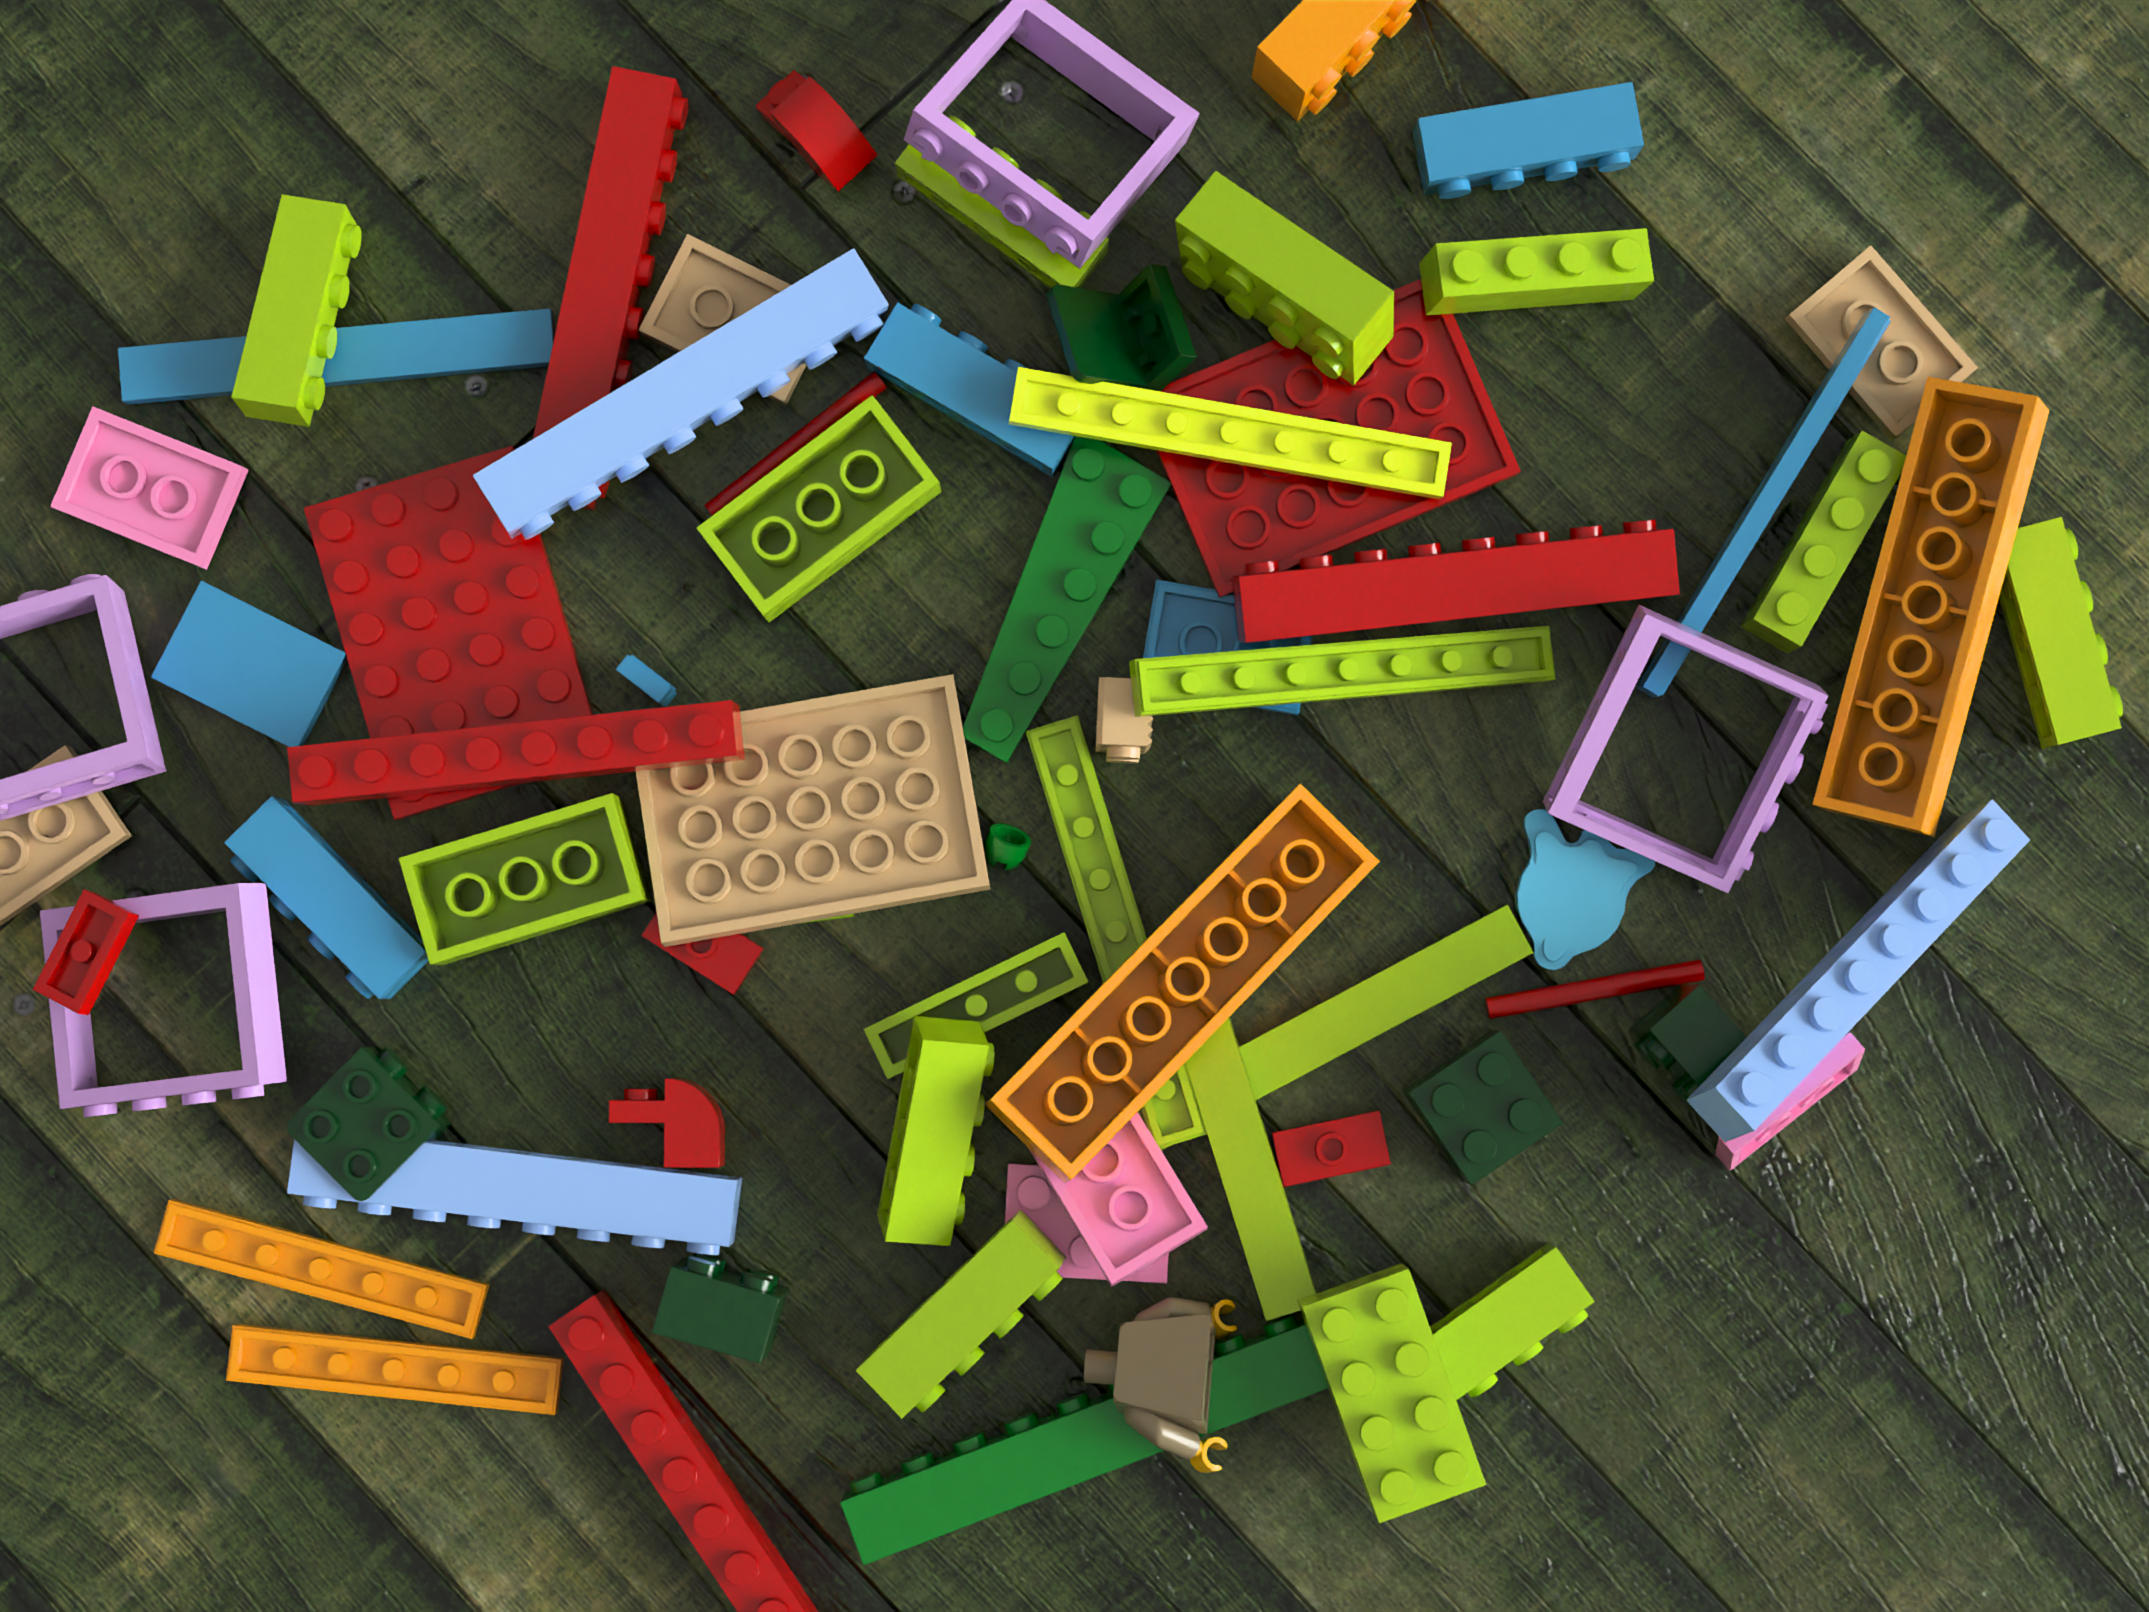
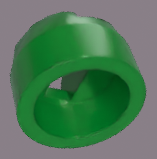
M1002 823L993 824L984 842L985 857L991 866L994 867L998 861L1004 864L1003 870L1009 871L1018 867L1025 859L1031 845V839L1025 832L1014 826Z

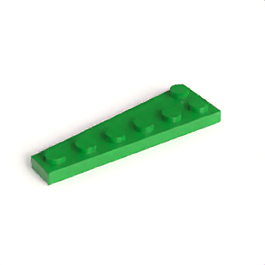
M1075 436L963 725L966 741L1008 764L1024 737L1025 731L1028 730L1171 488L1169 480L1100 440Z

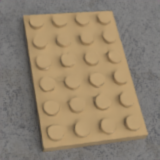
M953 674L741 711L745 760L636 771L660 939L664 947L991 889Z

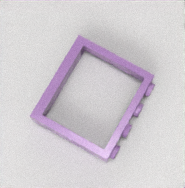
M1012 0L914 108L904 141L921 152L922 158L933 161L954 176L965 190L980 195L999 209L1009 222L1016 226H1022L1044 242L1053 254L1059 253L1080 269L1185 145L1200 113L1047 1ZM1010 37L1154 141L1089 220L942 114Z
M87 574L73 579L69 586L53 591H29L21 594L17 598L18 601L0 606V639L97 610L127 742L0 779V821L166 772L125 592L107 575Z
M1638 605L1543 799L1547 813L1729 893L1734 881H1739L1744 870L1749 871L1752 865L1754 852L1750 851L1759 832L1766 833L1776 818L1779 804L1775 800L1784 782L1791 784L1798 775L1804 759V755L1800 751L1809 733L1815 735L1824 724L1821 718L1828 707V704L1825 703L1828 695L1819 685ZM1660 636L1794 695L1713 859L1579 800Z
M235 883L113 900V902L138 914L139 917L136 923L226 911L243 1070L98 1088L91 1014L89 1013L88 1016L78 1014L49 999L60 1109L83 1106L84 1117L118 1113L117 1102L132 1101V1110L141 1111L166 1108V1096L181 1095L182 1105L216 1102L215 1090L231 1089L232 1099L265 1096L264 1084L287 1082L266 883ZM75 906L40 911L45 964Z

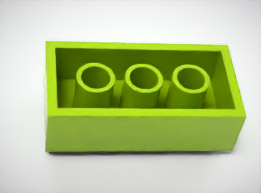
M1217 171L1212 174L1175 219L1181 267L1186 278L1201 289L1206 290L1208 287H1211L1225 297L1227 305L1239 316L1245 319H1250L1253 316L1268 326L1271 336L1281 345L1289 349H1294L1297 346L1312 357L1314 365L1326 376L1332 379H1338L1340 376L1354 386L1393 338L1394 291Z
M871 395L699 525L697 530L770 623L942 491L938 479L878 401Z
M613 793L398 858L430 965L452 963L652 901L622 799Z
M1400 1263L1297 1300L1369 1504L1379 1523L1486 1485L1408 1267Z

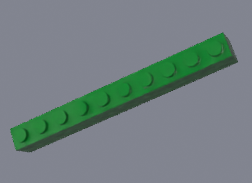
M1288 1314L1263 1325L1265 1333L1245 1341L1242 1333L1215 1342L1207 1434L1328 1389L1304 1319L1296 1321L1294 1314ZM1108 1384L1109 1393L1091 1400L1087 1392L1071 1396L1056 1404L1059 1412L1044 1418L1037 1419L1036 1413L1031 1412L1004 1423L1007 1432L986 1439L984 1432H978L961 1438L952 1443L954 1452L934 1459L931 1451L911 1457L900 1463L902 1472L882 1479L880 1471H876L854 1479L848 1483L851 1491L843 1494L840 1504L864 1566L1165 1450L1156 1447L1126 1424L1123 1414L1118 1412L1113 1402L1114 1385ZM1198 1433L1200 1437L1207 1435Z

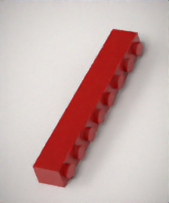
M612 66L533 439L631 381L633 362L626 360L631 339H639L641 334L639 328L644 320V309L638 307L642 287H650L655 268V256L649 255L653 234L661 235L666 216V203L660 202L664 182L671 183L673 181L677 165V151L671 150L675 129L681 131L684 129L688 112V98L682 97V91L675 78ZM610 480L598 487L602 493L598 498L604 499L606 497ZM597 499L581 509L594 511Z
M1656 519L1623 522V533L1603 535L1602 525L1569 528L1570 539L1549 541L1548 531L1515 534L1516 545L1495 547V537L1462 540V551L1441 553V543L1408 546V557L1387 559V549H1374L1354 552L1353 563L1333 565L1332 554L1299 558L1300 568L1280 571L1278 560L1245 564L1246 574L1232 576L1238 641L1249 643L1680 595L1674 529H1657Z
M732 700L287 747L292 803L306 806L745 760L740 706Z
M604 1289L549 1325V1329L736 1611L818 1612Z

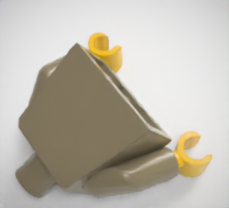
M1168 1297L1137 1313L1132 1322L1121 1324L1118 1351L1087 1349L1085 1355V1383L1114 1385L1113 1402L1118 1412L1123 1414L1126 1424L1156 1447L1181 1458L1190 1459L1194 1469L1202 1473L1222 1470L1221 1466L1214 1465L1208 1460V1447L1218 1451L1227 1449V1443L1224 1439L1211 1437L1200 1440L1198 1433L1207 1434L1215 1339H1223L1237 1330V1326H1228L1222 1323L1219 1315H1226L1235 1310V1304L1233 1301L1225 1299L1210 1307L1208 1303L1202 1301Z

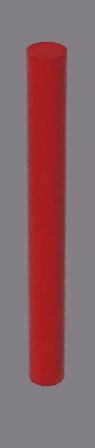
M873 371L704 505L713 516L871 395L875 398L886 390L887 387Z
M1697 959L1485 998V1008L1488 1019H1495L1699 982L1705 979L1704 968L1701 960Z

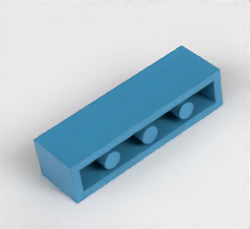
M1633 82L1421 117L1417 119L1412 132L1423 194L1438 193L1440 199L1461 197L1469 194L1471 187L1491 184L1493 190L1511 189L1524 184V178L1545 175L1546 181L1564 180L1577 175V169L1598 166L1599 172L1621 170L1631 165L1630 160L1635 159L1644 146Z
M897 302L864 357L867 369L872 372L874 371L885 380L1053 478L1071 448L1075 436L1008 424L1018 367H1026L1007 358L1004 364L985 354L988 350L987 345L976 337L964 331H960L956 337L939 327L942 320L928 309L918 304H913L912 308L908 309Z
M271 796L224 842L235 853L230 861L236 869L253 883L259 878L266 883L267 887L274 893L269 898L272 905L290 921H294L298 917L312 931L307 937L309 942L327 959L332 960L337 956L351 970L346 975L347 980L364 997L370 999L375 995L378 999H391L428 962L422 937L285 799Z

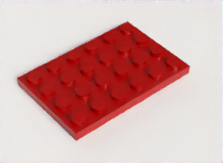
M1421 279L1393 290V338L1354 386L1340 376L1338 379L1326 376L1314 365L1312 357L1297 346L1294 349H1289L1276 340H1272L1171 382L1161 391L1452 443L1444 496L1440 500L1155 450L1167 479L1171 483L1172 491L1219 598L1234 593L1232 576L1246 574L1245 564L1278 560L1279 571L1294 569L1300 566L1299 558L1330 554L1517 476L1521 472L1454 315L1426 316Z
M513 446L304 507L370 738L594 715L541 533L525 540L522 533L511 539L473 477L475 473L516 450ZM520 784L388 798L393 819L399 821Z

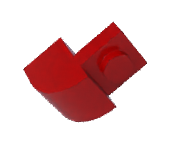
M793 70L785 79L777 82L770 89L769 93L755 105L765 121L791 141L810 168L838 192L878 156L846 112L810 76L805 79Z
M669 1077L665 1078V1099H657L656 1088H625L624 1099L609 1100V1123H664V1168H720L725 1165L724 1117L714 1097L699 1084L683 1078Z

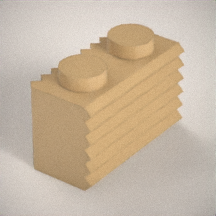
M1099 677L1095 752L1106 753V762L1139 763L1140 754H1145L1152 744L1150 737L1153 731L1151 728L1153 717H1135L1131 678Z

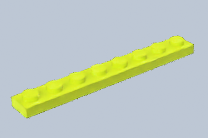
M1018 367L1008 423L1014 426L1439 500L1444 496L1452 446L1451 442L1108 382L1095 384L1081 383L1075 380L1073 376Z

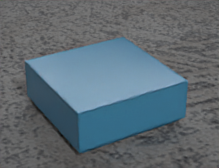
M627 654L616 668L619 673L664 707H667L677 694L675 687L632 654L631 656Z

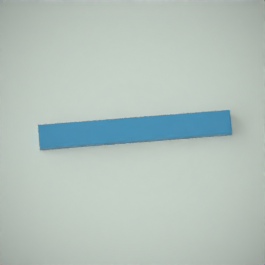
M1875 307L1862 315L1676 622L1699 632L1703 631L1890 324V316ZM1666 638L1636 688L1650 697L1663 696L1691 649Z
M551 309L336 328V350L331 359H326L322 377L325 381V387L547 367L555 337L554 314ZM246 336L118 348L122 402L131 405L232 395Z

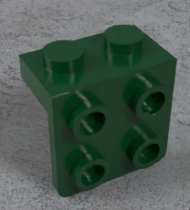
M1150 263L1119 294L1059 284L1054 285L1047 292V300L1070 373L1078 382L1087 384L1108 382L1161 392L1197 358L1167 266Z
M361 1047L287 1123L288 1133L358 1201H364L372 1197L426 1141L438 1139L452 1124L443 1114L448 1109L444 1101L425 1085L419 1090L404 1075L409 1070L408 1066L388 1047H384L381 1051L377 1047Z

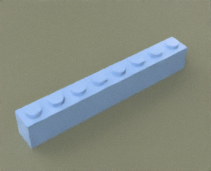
M853 248L475 473L473 477L511 539L521 533L525 540L530 539L549 528L554 523L550 516L567 505H570L572 510L576 511L596 500L602 494L598 487L617 476L622 483L644 471L649 466L646 458L662 448H665L667 453L671 454L688 445L696 438L693 430L712 419L715 426L730 420L744 409L740 402L759 391L762 398L775 393L791 381L787 374L806 363L809 370L825 363L837 354L834 345L852 335L856 342L870 336L884 325L880 318L886 315L889 304Z
M1993 799L1961 815L1686 1101L1724 1142L1755 1131L2030 839Z
M294 1139L287 1194L303 1195V1205L310 1207L336 1208L337 1200L358 1202V1212L367 1214L391 1215V1209L394 1206L413 1209L412 1218L418 1220L445 1222L446 1213L468 1215L467 1225L475 1227L500 1228L502 1219L523 1222L522 1231L533 1234L555 1235L556 1226L576 1228V1238L583 1240L609 1242L610 1234L617 1233L632 1235L631 1244L635 1246L664 1248L665 1239L687 1242V1252L719 1255L720 1246L729 1247L735 1240L742 1177L429 1140L372 1197L364 1201H358Z

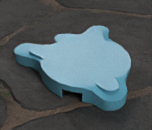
M1537 809L1526 814L1523 819V829L1529 846V859L1519 876L1515 892V909L1518 911L1521 922L1532 942L1534 961L1544 969L1557 970L1564 967L1573 956L1598 947L1612 936L1624 915L1626 898L1630 888L1638 879L1652 871L1655 861L1627 848L1617 849L1609 840L1584 829L1581 831L1576 842L1569 843L1564 839L1554 817L1548 814L1546 810Z

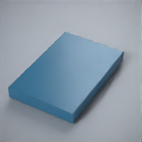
M201 580L151 678L288 747L305 744L348 660L345 652Z
M1156 580L1143 658L1311 645L1312 636L1249 643L1238 641L1234 593L1219 598L1215 589ZM1301 703L1250 708L1298 716Z

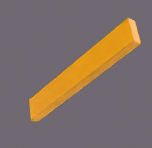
M176 1199L168 1200L154 1249V1254L469 1339H473L476 1336L490 1286L489 1283Z
M237 1323L232 1325L226 1381L556 1415L559 1409L564 1358Z

